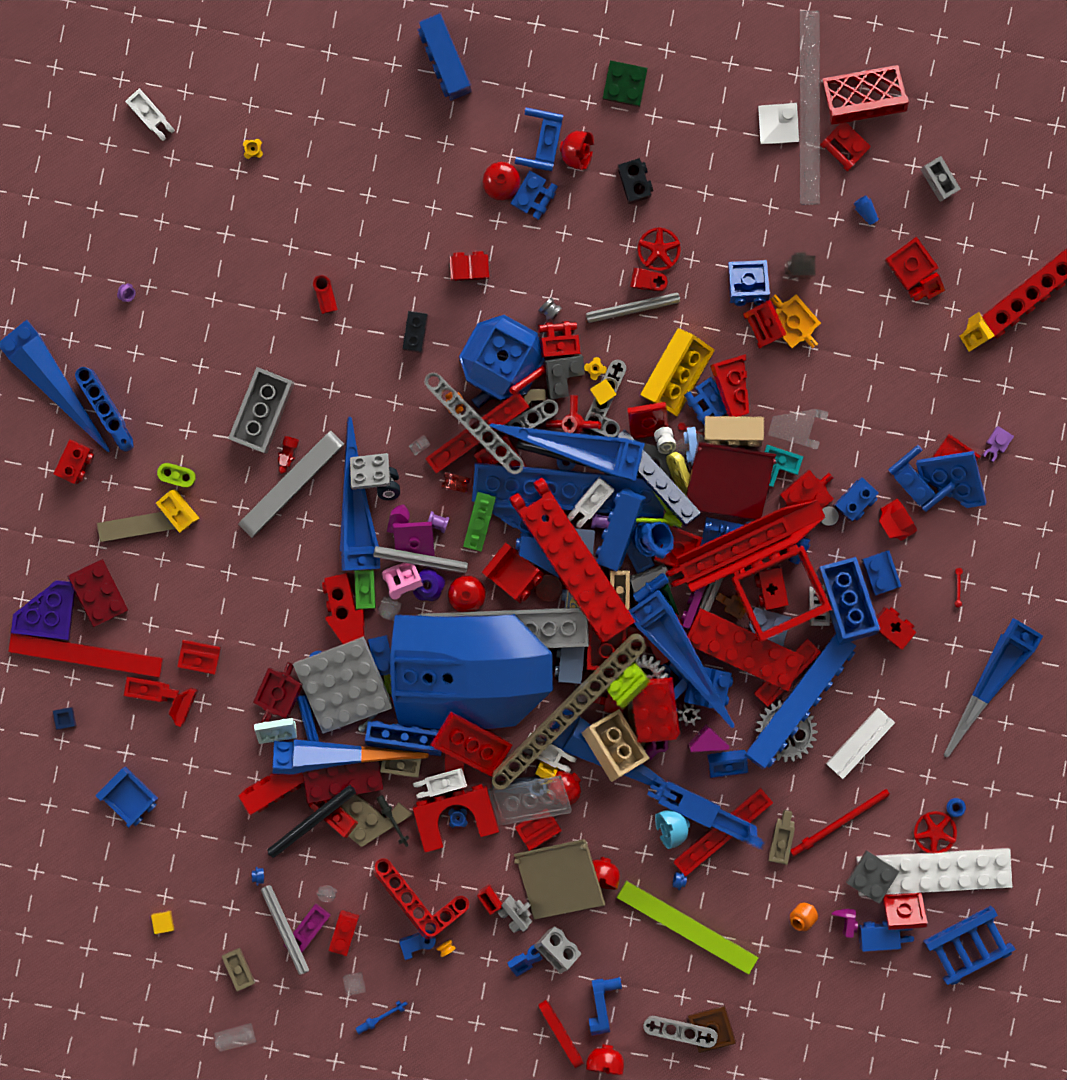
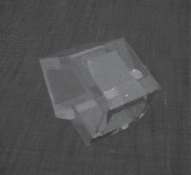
M423 435L410 444L409 448L416 456L431 446V444Z

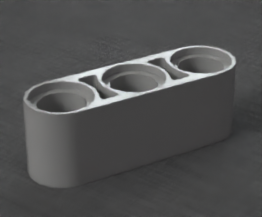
M546 400L511 420L508 426L517 422L521 424L522 428L533 429L554 417L558 412V405L553 400ZM548 403L555 406V411L552 414H547L544 411V406ZM530 413L538 415L539 419L534 424L529 423L527 420Z

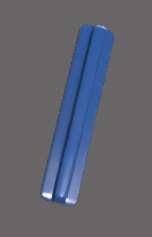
M306 695L298 696L297 701L308 741L319 742L308 698Z

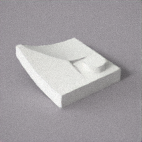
M797 103L758 106L761 144L799 142Z

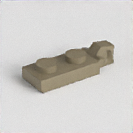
M784 809L782 819L777 818V823H775L768 857L770 862L788 864L795 831V822L791 821L792 812L790 810Z

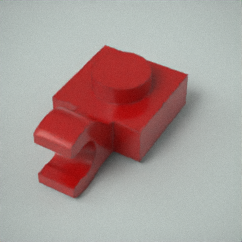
M936 272L921 280V286L909 289L908 293L916 302L924 296L929 300L944 292L945 288L940 275Z
M609 692L607 697L600 695L593 701L594 703L604 705L603 711L613 713L619 709L623 714L624 708L618 705Z

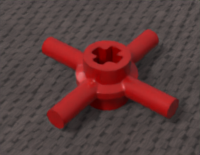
M570 395V413L563 420H547L546 427L562 428L565 433L580 434L584 429H600L601 422L585 421L578 414V396Z

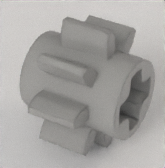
M683 704L684 709L678 710V713L682 714L678 720H684L686 727L688 723H692L695 726L694 721L701 719L697 715L700 709L694 710V704H691L690 707ZM692 710L694 716L687 719L685 712L688 713Z

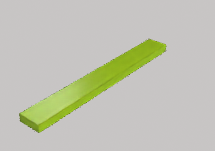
M627 880L617 895L618 899L747 974L751 972L758 960V957Z

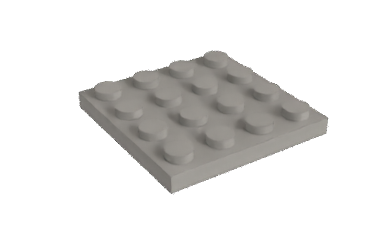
M364 636L293 664L323 734L393 708L392 701Z

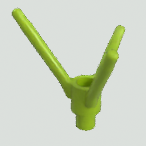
M657 495L656 497L666 511L663 518L636 519V522L642 523L663 522L677 527L682 525V522L673 515V512Z

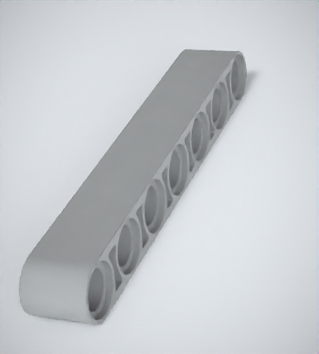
M428 374L425 378L426 387L510 473H520L524 465L518 455L439 374ZM433 376L439 379V384L436 387H431L428 383L429 379ZM446 390L451 391L453 394L450 401L442 399V393ZM459 404L466 406V412L463 415H458L455 411L456 406ZM472 418H477L480 421V426L477 429H471L469 426V421ZM485 432L493 434L492 442L485 443L482 436ZM497 447H506L507 454L504 457L497 456ZM512 460H518L521 465L520 469L512 471L509 463Z
M329 431L238 525L253 538L344 446V443L332 431Z

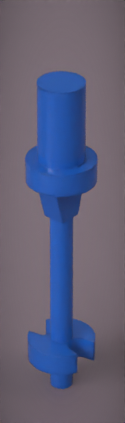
M397 1001V1007L377 1018L366 1019L365 1023L356 1027L357 1033L361 1034L368 1029H374L380 1020L397 1010L402 1013L405 1011L404 1006L408 1005L407 1001L403 1003Z

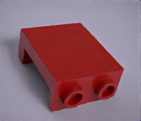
M507 543L502 546L482 571L485 576L490 578L519 603L528 599L531 594L530 591L534 586H538L541 583L542 576L544 575L541 570L527 559L521 557Z

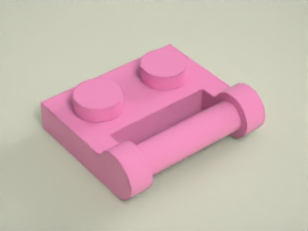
M401 563L382 572V578L387 582L389 595L392 599H398L401 594L423 586L414 564ZM396 575L399 576L401 584L397 586L393 579Z

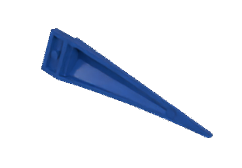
M25 320L0 341V349L19 370L101 447L110 452L109 447L69 385L40 334L28 320Z
M351 416L347 419L340 551L342 570L380 569V558H375L373 555L374 548L376 546L379 547L365 488H351L350 458L358 456Z
M489 424L493 429L611 476L636 481L645 443L627 438Z
M657 590L629 610L636 621L634 622L636 627L690 681L731 728H735L672 606L668 604L660 590Z
M565 709L563 711L565 715H571L573 713L568 709ZM578 716L551 744L566 753L601 766L581 733L591 724ZM554 722L551 728L556 729L560 724ZM644 764L624 774V776L650 786L654 784L659 787L660 784L654 781L655 777L665 781ZM673 791L670 792L671 794H674L677 797H683L682 795L675 793Z

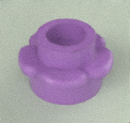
M129 283L126 285L122 284L118 289V299L123 302L132 301L136 294L135 289Z

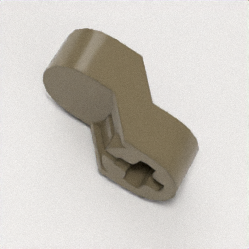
M530 389L524 397L528 405L531 401H546V389Z

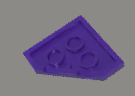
M54 581L44 591L40 592L25 606L13 614L11 633L69 640L75 591L71 583L68 581Z

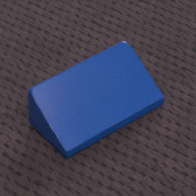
M736 750L708 754L710 778L748 773L747 757L744 756L746 751Z

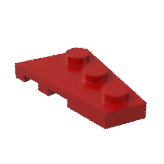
M746 354L710 366L728 417H741L749 413L748 390L746 389L747 371H745Z

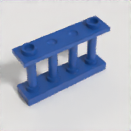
M992 906L923 940L929 951H936L948 974L943 977L947 985L957 984L961 981L962 977L999 958H1007L1012 954V951L1016 950L1011 943L1005 945L993 922L994 918L998 915ZM983 923L987 925L999 948L991 953H988L977 932V926ZM966 932L971 935L981 955V958L974 962H971L960 941V935ZM948 941L953 942L965 965L954 971L942 948L943 944Z

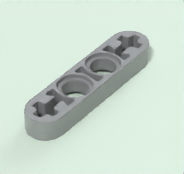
M650 1016L643 1024L647 1034L702 1047H713L718 1039L716 1031L711 1028L662 1017ZM651 1021H654V1024L656 1026H661V1022L664 1023L662 1032H659L661 1029L659 1027H655L654 1030H651V1027L648 1024H650ZM674 1025L676 1033L668 1034L666 1026ZM692 1029L695 1032V1037L692 1039L687 1038L685 1030ZM699 1031H702L701 1036H707L708 1033L711 1034V1038H714V1040L706 1042V1038L700 1037V1041H698Z

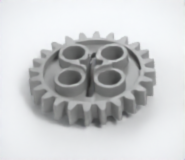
M778 700L777 706L773 703L770 704L771 710L764 708L765 715L759 714L762 721H756L760 728H756L755 731L762 732L781 707L782 702ZM813 715L808 716L804 722L800 721L797 727L804 733L803 738L796 740L795 736L791 737L795 746H792L789 738H787L786 748L781 753L777 751L775 754L777 761L782 756L784 762H787L788 757L794 762L796 755L802 759L801 752L808 754L806 748H813L810 741H816L817 739L812 737V734L818 733V731L812 729V727L817 725V723H811V720L814 718Z

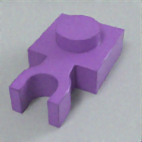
M996 426L986 442L991 446L983 452L982 456L986 457L987 453L991 452L993 457L990 461L994 462L997 458L998 450L1003 453L1014 436Z

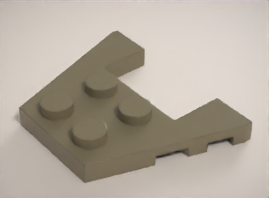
M358 794L340 806L358 822L348 837L361 847L394 827L388 817L382 815ZM398 803L392 810L393 818L397 824L412 814L401 803Z

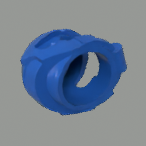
M663 522L638 523L633 533V544L638 552L646 557L656 556L663 559L673 549L674 538L668 525Z

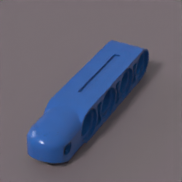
M87 367L77 369L75 378L104 427L110 432L117 446L124 452L133 449V438L126 428L125 421L96 373ZM84 371H88L90 374L87 381H83L81 378ZM95 387L100 391L99 396L96 398L91 394L92 389ZM104 404H108L110 407L107 414H103L101 411V407ZM114 420H117L120 424L119 429L116 431L111 427Z

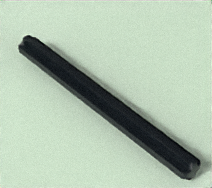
M348 785L267 849L268 855L272 858L278 856L356 794L355 788Z

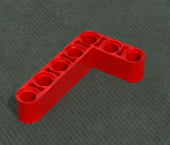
M379 859L374 865L373 872L419 933L426 939L434 938L462 916L469 908L468 899L465 896H457L434 915H431L388 859ZM384 864L387 866L388 871L381 873L377 866ZM396 879L399 882V887L392 888L389 881ZM404 894L409 895L411 902L404 903L401 900V896ZM455 902H463L464 909L458 910L455 907ZM416 909L422 911L423 917L420 919L415 918L413 911ZM447 913L450 920L443 922L440 919V914ZM432 925L435 932L428 934L425 931V926Z

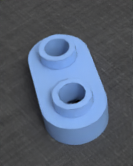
M695 427L687 428V432H683L684 442L689 445V451H686L687 463L691 462V466L693 465L697 447Z

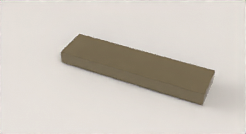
M163 512L97 523L100 542L176 529Z

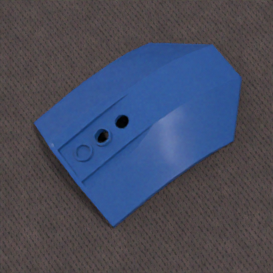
M514 614L472 617L395 615L390 655L391 692L398 724L403 725V727L415 726L440 729L450 712L484 729L512 727L522 721L553 691L552 652ZM425 673L433 676V682H428L425 679ZM445 673H450L453 676L452 683L444 681L443 675Z

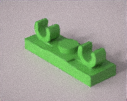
M481 492L477 493L463 547L482 552L496 496Z

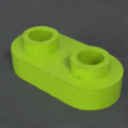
M164 463L157 470V475L161 481L177 486L190 487L196 481L194 471L189 468ZM167 469L171 470L170 476L165 475ZM185 474H188L190 477L187 482L183 479Z

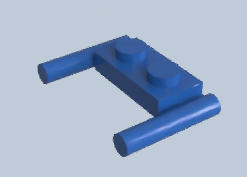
M526 107L524 115L542 118L543 122L535 160L516 156L515 164L553 171L563 115Z
M917 445L888 470L895 476L894 478L914 501L927 512L956 487L950 482L937 494L908 463L923 451Z

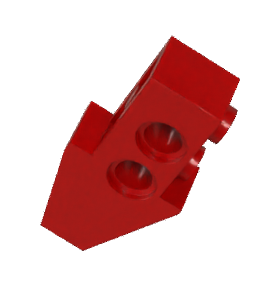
M344 573L324 578L325 582H322L323 592L328 594L329 601H326L328 612H332L331 616L325 617L327 623L342 644L363 636L365 638L364 609L356 610L349 574ZM336 589H340L343 592L341 600H337L333 596ZM339 608L347 610L348 615L346 618L342 619L338 616Z

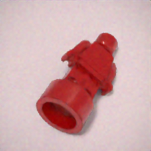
M284 436L282 452H278V463L281 465L279 472L281 474L286 473L287 467H290L295 459L292 455L299 442L296 438Z

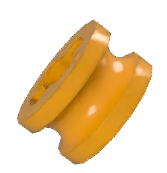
M451 940L444 942L436 948L437 951L441 952V957L448 955L456 949L455 946L451 945Z

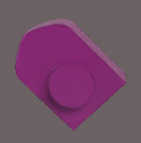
M404 504L396 506L391 511L387 532L394 533L393 524L409 523L410 513Z
M841 909L832 912L831 915L845 917L843 934L845 937L853 938L854 933H857L858 921H855L856 911L854 909Z

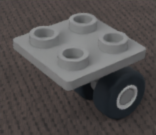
M387 453L350 458L352 489L377 487V495L382 500L391 501L399 497L400 486L394 481L399 479V474L395 468L389 467V456Z

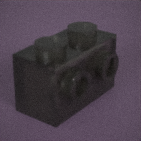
M806 252L795 253L784 264L785 275H788V279L813 278L815 276V256H806Z

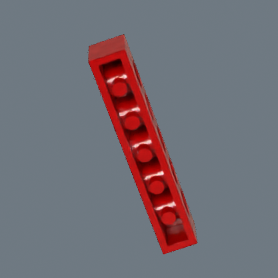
M1067 248L982 315L984 322L996 339L1006 332L1004 329L1008 325L1012 327L1021 320L1019 317L1023 313L1027 315L1036 308L1034 305L1038 301L1042 303L1051 296L1049 293L1053 289L1057 291L1066 284L1064 281L1067 279ZM1058 266L1064 268L1063 276L1057 273ZM1043 278L1049 280L1048 288L1042 285L1041 281ZM1028 290L1034 292L1033 300L1027 297L1026 293ZM1013 302L1019 304L1018 312L1012 310L1011 305ZM998 314L1004 316L1003 324L997 322L996 316Z

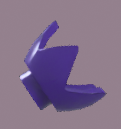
M425 568L418 573L423 586L413 590V594L416 599L421 601H436L441 595L445 580L432 568ZM425 582H429L431 584L430 589L424 588Z

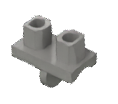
M511 895L508 896L497 913L503 919L510 915L513 921L509 923V927L514 933L520 930L524 932L532 923V920L529 918L531 913L527 910L530 907V903L526 902L523 905L520 900L515 901Z

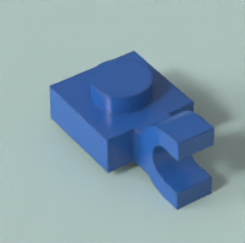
M534 945L528 949L527 955L522 953L507 962L516 977L533 968L532 964L534 962H539L543 959L540 953L534 955L538 952Z

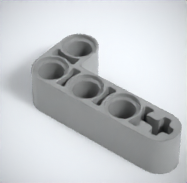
M621 360L612 361L603 380L607 379V381L614 383L615 393L626 372L625 363ZM620 364V369H622V372H618L615 377L619 378V381L607 377L608 374L613 375L614 369L612 366ZM594 398L585 421H588L591 416H596L601 422V428L590 430L605 437L617 436L620 431L618 423L605 417L613 398L607 401V406L604 409L597 408V400ZM608 424L615 425V434L610 435L606 432L605 428Z

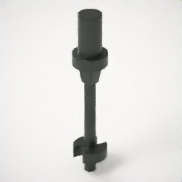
M380 795L376 800L382 808V814H385L395 827L401 838L398 840L399 844L404 843L405 847H408L407 840L410 838L408 835L403 836L393 818L391 811L393 808L391 805H388L384 796Z

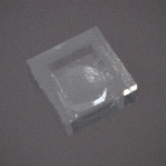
M362 972L343 976L347 996L366 992Z

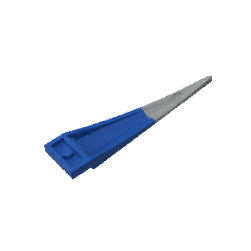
M1012 618L1004 635L1001 634L944 753L945 757H949L991 699L1035 652L1043 638L1042 634Z

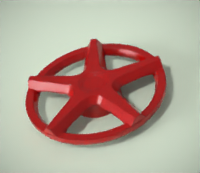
M661 227L653 228L645 232L640 238L638 256L641 262L649 269L655 271L667 270L679 259L681 246L677 236L672 231ZM657 231L654 243L644 241L647 235ZM663 232L671 235L675 242L664 243ZM641 246L651 250L647 261L642 257ZM677 247L676 257L671 262L667 251ZM660 257L667 266L653 267L651 264Z
M928 812L922 815L915 824V841L927 853H944L956 842V825L952 818L943 812ZM930 815H941L945 819L938 825H935ZM925 819L928 826L927 831L917 833L920 822ZM949 822L953 827V837L943 831ZM930 838L931 850L925 848L919 839ZM940 839L950 842L947 847L937 850Z

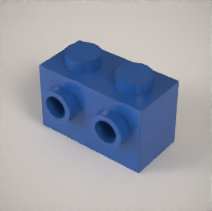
M859 477L833 506L849 521L854 519L857 521L865 513L863 511L867 505L871 507L878 498L876 496L879 492L863 477Z

